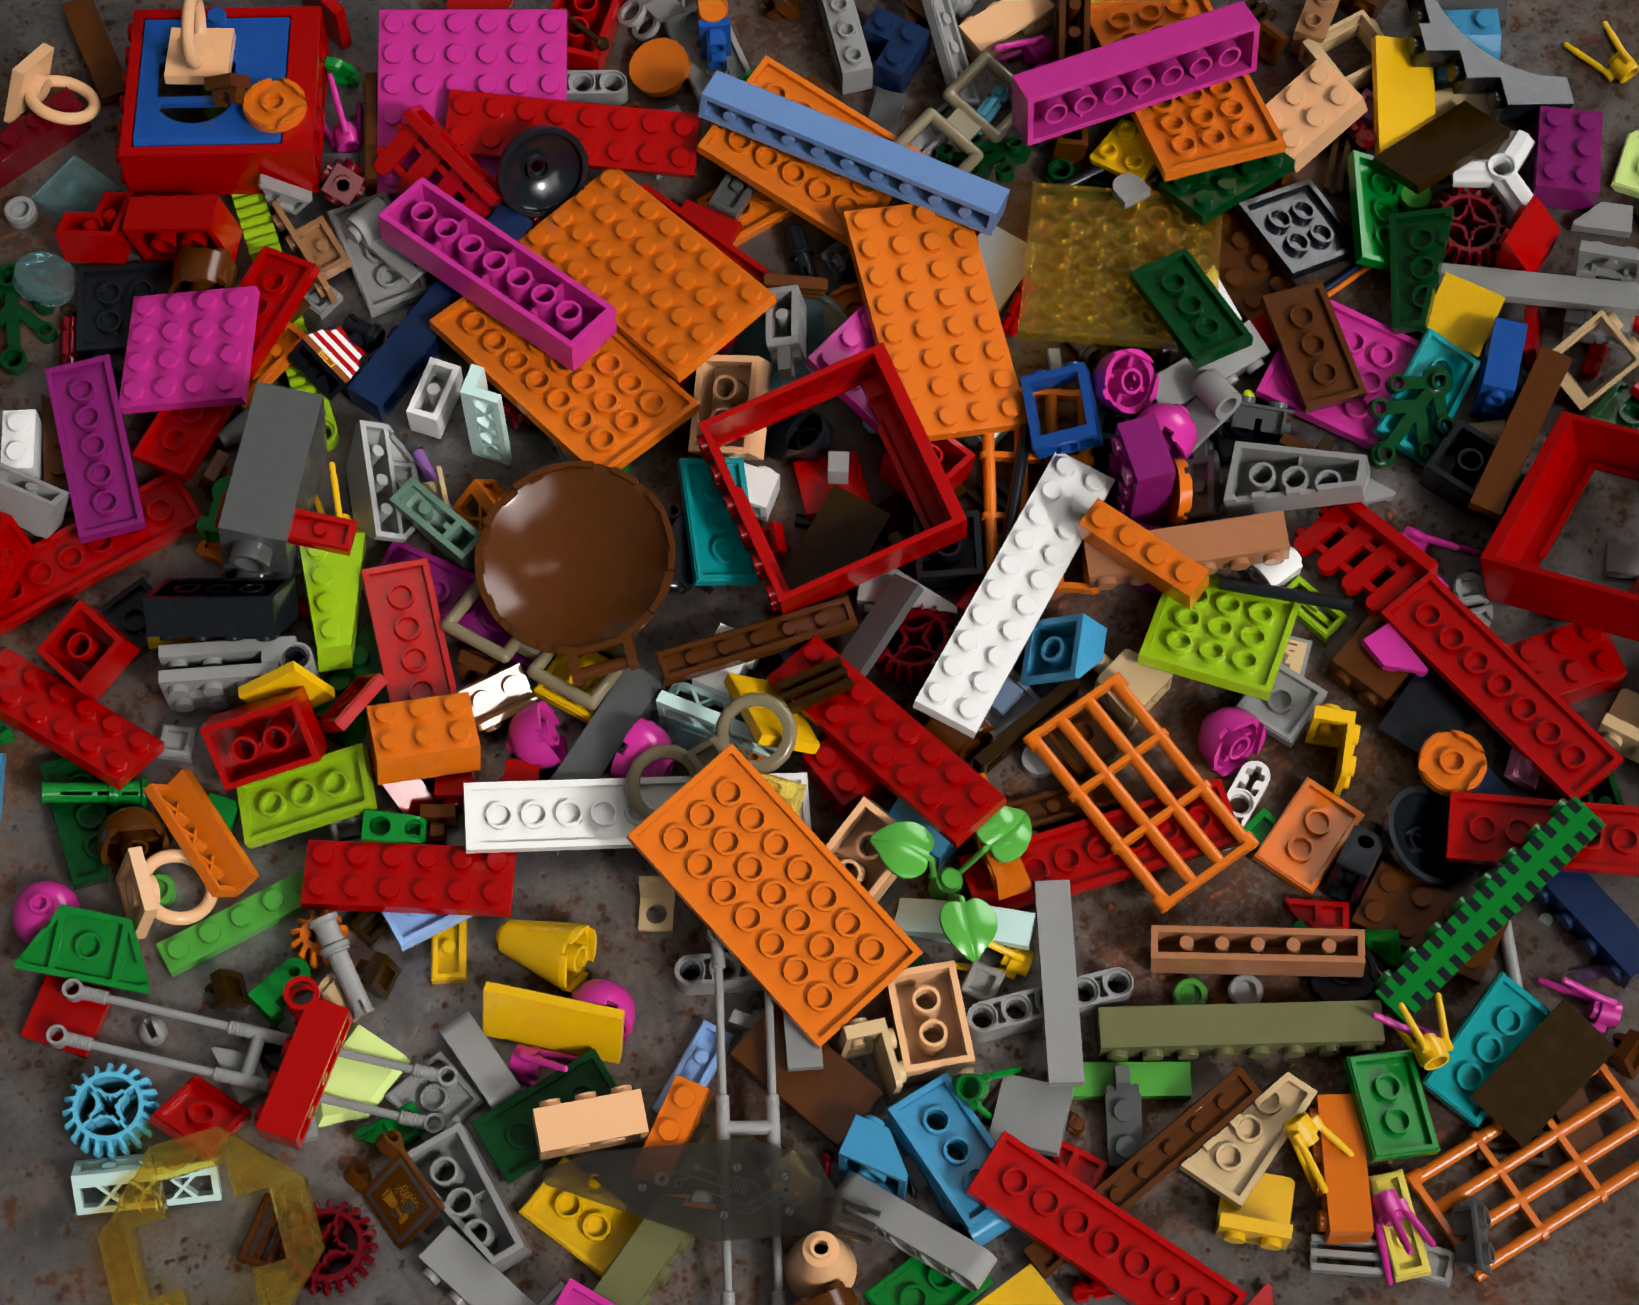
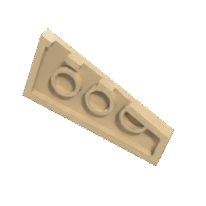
M1285 1073L1259 1096L1254 1103L1231 1120L1216 1136L1208 1140L1192 1157L1184 1161L1179 1169L1240 1210L1288 1138L1282 1125L1292 1116L1306 1111L1318 1091L1291 1073Z

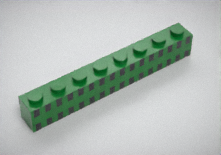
M1574 796L1567 802L1562 798L1548 812L1552 818L1544 826L1537 822L1523 836L1528 842L1519 851L1512 847L1499 860L1503 867L1494 875L1489 871L1486 872L1473 885L1478 891L1469 900L1463 895L1449 909L1453 916L1444 924L1439 920L1435 922L1424 933L1428 940L1419 949L1413 944L1399 958L1403 965L1394 974L1388 969L1375 981L1374 985L1378 989L1374 992L1373 996L1377 1000H1381V1004L1399 1022L1406 1023L1398 1008L1399 1002H1403L1411 1016H1413L1606 826L1580 799Z

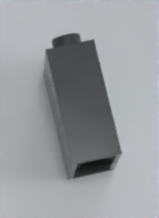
M256 382L218 524L226 578L296 577L300 558L299 546L289 544L288 538L292 529L291 525L292 521H294L296 508L308 511L313 510L328 452L323 395Z

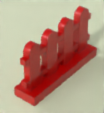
M421 105L408 107L401 116L407 124L403 121L395 127L399 133L387 147L380 145L375 150L379 155L374 162L375 171L380 175H388L395 171L401 177L396 185V191L399 195L404 193L421 177L428 180L437 169L443 175V178L436 187L453 198L459 192L466 199L462 204L479 216L487 217L491 213L488 206L499 205L504 201L499 192L497 182ZM423 138L429 144V146H427L421 139ZM415 147L422 155L407 170L401 162ZM444 160L452 167L451 169L443 162ZM466 183L474 190L473 192L469 189Z
M1362 502L1331 505L1330 510L1324 506L1319 511L1320 518L1306 530L1299 527L1295 531L1296 538L1293 542V548L1298 551L1300 556L1307 557L1316 552L1320 556L1317 561V570L1322 576H1332L1337 571L1342 573L1344 577L1341 581V589L1344 594L1355 596L1362 590L1369 596L1366 599V611L1374 616L1380 615L1383 609L1430 571L1436 577L1438 575L1437 561ZM1338 531L1344 535L1330 549L1323 545ZM1362 550L1369 555L1355 568L1347 564ZM1386 570L1393 574L1378 588L1372 584Z

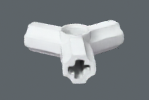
M1520 129L1518 131L1511 130L1510 137L1503 142L1497 153L1491 156L1490 159H1474L1451 174L1452 187L1486 188L1491 193L1497 194L1509 213L1514 217L1521 204L1527 206L1532 196H1534L1518 174V171L1533 150L1535 141L1532 140L1528 133Z

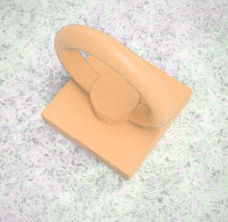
M184 0L181 28L171 27L164 71L166 84L205 85V77L231 73L236 41L234 28H206L203 0Z
M42 43L12 69L4 121L11 124L32 110L39 117L53 123L79 125L91 121L98 115L101 102L97 93L86 83L68 76L50 75L54 47ZM67 87L69 90L83 96L88 103V107L79 112H61L47 107L43 102L51 88Z
M142 846L128 848L115 879L125 916L133 919L138 939L146 938L154 918L170 925H189L202 920L216 905L218 897H212L206 886L202 901L191 910L172 911L160 905L159 884L156 877L152 874L158 867L167 863H182L194 869L182 849L162 850L150 856L146 861Z

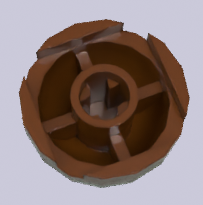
M126 807L111 813L102 822L97 835L101 862L104 866L108 864L114 873H118L128 848L142 846L145 861L153 854L169 849L168 836L162 822L154 813L142 807Z

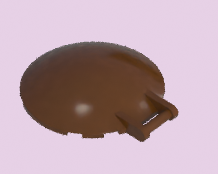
M593 461L560 462L542 467L525 475L512 485L513 488L500 501L496 500L483 521L484 526L479 542L476 543L474 558L475 575L481 597L487 609L506 632L523 644L543 652L566 655L575 687L585 685L586 680L630 668L631 671L640 669L641 666L633 635L652 619L663 604L673 581L676 565L674 533L662 504L655 494L651 493L636 477L613 466L611 468L594 464ZM623 645L626 655L581 668L579 657Z

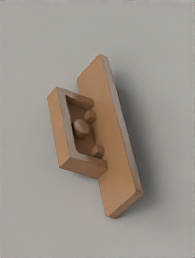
M274 200L271 204L276 213L271 215L280 233L286 230L289 234L284 238L293 254L300 252L302 255L301 259L315 263L318 266L320 272L313 282L316 291L321 298L327 296L332 305L338 303L327 280L352 267L350 258L323 216L295 230L278 201Z

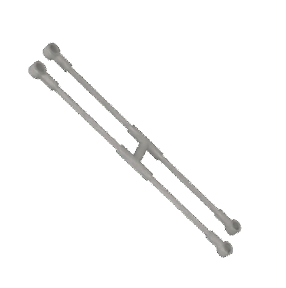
M708 929L706 937L709 943H711V967L714 969L718 1086V1095L715 1096L717 1161H720L721 1186L729 1188L731 1135H766L767 1160L770 1161L771 1185L773 1182L779 1184L781 1134L779 1095L776 1094L773 999L764 991L768 1095H765L766 1120L730 1121L729 1095H727L725 1055L723 969L726 968L725 946L713 937L712 932ZM722 1187L724 1197L730 1199L729 1190ZM780 1187L776 1191H771V1199L780 1194ZM780 1196L771 1202L772 1206L776 1207L780 1204ZM721 1198V1210L727 1209L730 1212V1208L724 1205L723 1198ZM725 1199L726 1205L730 1207V1200ZM779 1206L778 1208L771 1207L774 1291L771 1292L772 1305H786V1291H783L781 1214ZM728 1219L727 1221L721 1220L723 1265L721 1305H735V1292H732L730 1219Z
M76 978L68 979L62 985V993L69 1002L76 1003L80 1000H86L103 1005L110 1003L226 1030L228 1034L251 1039L241 1072L221 1067L209 1068L94 1041L92 1037L68 1032L64 1026L58 1024L51 1026L46 1032L47 1041L55 1049L69 1046L87 1051L92 1049L213 1077L214 1081L265 1093L270 1092L267 1090L269 1079L255 1076L264 1043L283 1046L287 1037H293L292 1034L233 1020L226 1022L111 995L108 991L84 986ZM71 987H79V991L76 994H68V990ZM55 1033H64L63 1038L61 1040H52V1037ZM342 1048L338 1056L410 1073L413 1077L437 1082L445 1090L454 1089L459 1083L458 1072L452 1066H444L440 1069L418 1063L411 1065ZM446 1073H452L455 1076L449 1083L442 1080L443 1075ZM325 1094L322 1095L320 1103L396 1120L399 1124L423 1129L431 1137L446 1130L444 1117L439 1113H430L426 1116L404 1110L397 1112ZM433 1120L441 1122V1126L436 1130L428 1127L429 1123Z

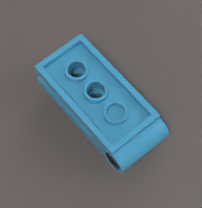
M947 1072L887 1109V1115L882 1121L890 1129L893 1138L906 1156L911 1155L929 1184V1191L952 1225L955 1224L959 1233L983 1246L1013 1227L965 1194L995 1142L970 1108V1105L958 1097L956 1087ZM927 1122L937 1123L941 1130L930 1128ZM948 1151L958 1153L962 1160L952 1159L948 1155Z

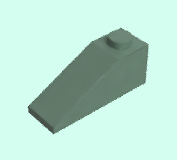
M411 476L389 499L390 502L446 558L456 566L470 571L475 566V548L481 533Z

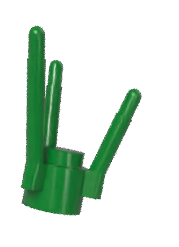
M1016 1066L990 1073L985 1072L982 1075L965 1073L959 1077H953L952 1083L955 1085L956 1093L961 1100L970 1102L972 1110H976L983 1117L992 1121L993 1114L981 1103L988 1096L989 1082L1021 1072V1067Z

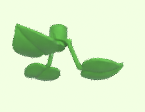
M1008 806L1002 807L975 832L979 841L985 845L958 870L953 867H944L938 872L936 871L935 858L929 855L934 847L935 840L933 835L924 826L904 821L881 828L872 835L869 842L877 851L885 867L897 877L913 879L922 875L929 863L930 873L928 877L931 879L928 884L929 893L936 900L948 901L942 906L939 914L942 931L948 941L961 955L971 962L978 961L995 937L998 925L997 917L992 907L985 901L978 898L965 901L963 895L956 894L963 884L961 875L989 850L993 857L1001 863H1008L1018 859L1026 851L1032 836V825L1028 814L1020 809Z

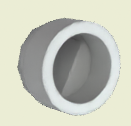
M147 1017L141 1021L138 1027L139 1038L148 1046L160 1045L165 1041L168 1034L167 1026L158 1017ZM152 1023L157 1034L153 1038H151L147 1029V1025Z

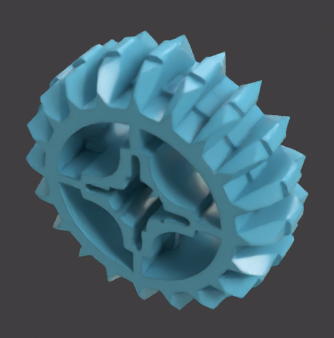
M108 1062L105 1072H101L98 1066H94V1076L89 1078L85 1073H81L80 1078L83 1084L81 1086L71 1084L70 1089L75 1096L64 1097L65 1104L70 1108L62 1111L63 1118L69 1120L64 1124V1129L67 1133H73L70 1137L73 1144H81L80 1149L85 1154L93 1150L96 1158H101L105 1151H107L108 1157L115 1159L117 1150L120 1149L125 1156L130 1155L129 1146L132 1144L136 1148L142 1149L143 1144L139 1138L141 1136L152 1138L153 1133L148 1128V1126H153L149 1123L150 1117L160 1107L159 1103L154 1101L159 1095L156 1089H150L152 1085L151 1080L148 1077L141 1079L142 1073L136 1068L129 1073V1067L123 1063L117 1072L113 1063ZM111 1087L127 1088L125 1091L123 1089H120L118 1092L112 1094L105 1093L103 1091L104 1089ZM94 1098L95 1108L88 1115L89 1119L85 1121L86 1108L91 1099ZM138 1100L137 1114L132 1123L129 1124L127 1122V1115L135 1107L133 1103ZM104 1101L109 1107L113 1106L115 1108L116 1114L120 1118L119 1121L113 1115L109 1116L103 1104ZM108 1128H115L120 1131L113 1135L95 1134L98 1131L102 1133Z

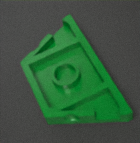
M63 904L15 961L13 967L68 979L76 978L84 982L149 994L151 989L132 918Z

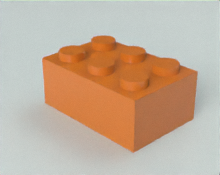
M469 692L366 706L367 733L378 785L481 770V745Z

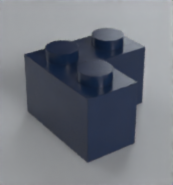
M877 6L862 27L868 52L878 57L874 63V85L884 90L903 94L930 54L931 31Z

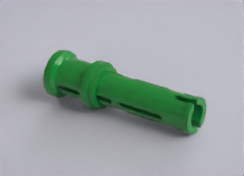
M141 777L140 781H129L120 790L115 789L106 782H41V804L107 803L111 808H117L118 805H140L142 808H147L148 796L144 789L148 786L147 777ZM61 792H91L89 794H60ZM98 792H107V794H97V793H98ZM122 792H136L135 794H121Z

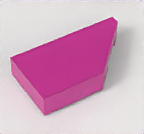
M1387 623L1362 640L1361 645L1382 670L1416 673V676L1421 677L1425 676L1429 670L1390 623Z

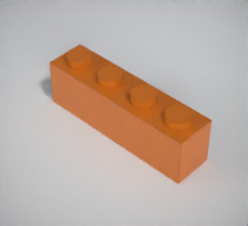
M1097 498L1078 523L1079 538L1188 610L1193 607L1209 585L1208 569L1099 498Z
M1317 1095L1313 1107H1308V1115L1311 1118L1318 1114L1324 1125L1354 1152L1353 1157H1348L1319 1130L1316 1133L1319 1140L1311 1146V1155L1315 1163H1318V1169L1328 1188V1193L1323 1194L1314 1179L1315 1197H1321L1322 1210L1317 1212L1318 1231L1324 1232L1325 1244L1370 1242L1374 1233L1366 1149L1352 1095Z

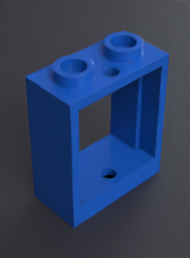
M1498 317L1495 318L1483 351L1471 415L1480 417L1485 421L1505 418L1516 391L1528 324Z
M1066 362L1060 368L1052 370L1038 369L1032 371L1028 376L1020 377L1032 448L1040 461L1052 458L1055 452L1056 454H1070L1104 445L1092 377L1084 362ZM1079 381L1087 424L1042 435L1035 392Z

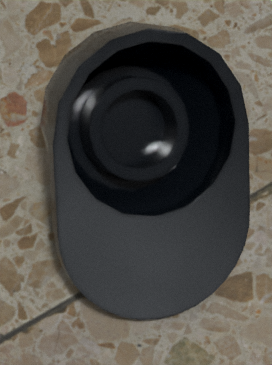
M815 411L790 416L775 423L768 431L765 441V453L776 461L795 457L808 461L818 460L832 446L834 439L832 426L825 417Z

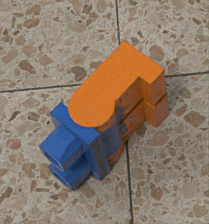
M696 0L701 59L707 58L708 69L710 70L727 68L726 56H732L730 19L727 17L728 0Z

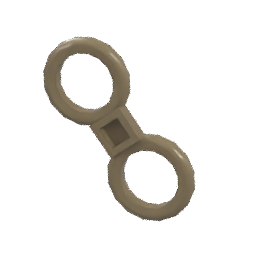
M751 692L736 697L725 706L716 722L715 736L687 751L677 745L665 744L646 749L633 760L626 774L625 792L630 807L642 820H645L655 811L649 808L640 793V778L644 770L651 763L663 758L675 759L688 769L692 779L731 744L729 738L730 726L734 718L743 710L751 707H765L773 711L779 718L783 731L782 741L778 749L771 756L759 761H748L761 775L776 770L789 759L796 745L797 726L792 712L781 700L767 693Z

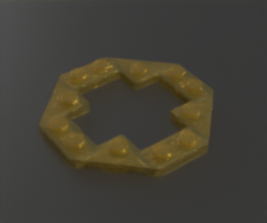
M219 1126L149 1146L135 1177L130 1179L116 1206L118 1207L109 1223L104 1225L98 1236L113 1305H191L188 1289L178 1290L153 1298L137 1227L171 1218L162 1182L225 1163L234 1197H242L269 1189L286 1259L252 1269L260 1305H294L325 1249L308 1178Z

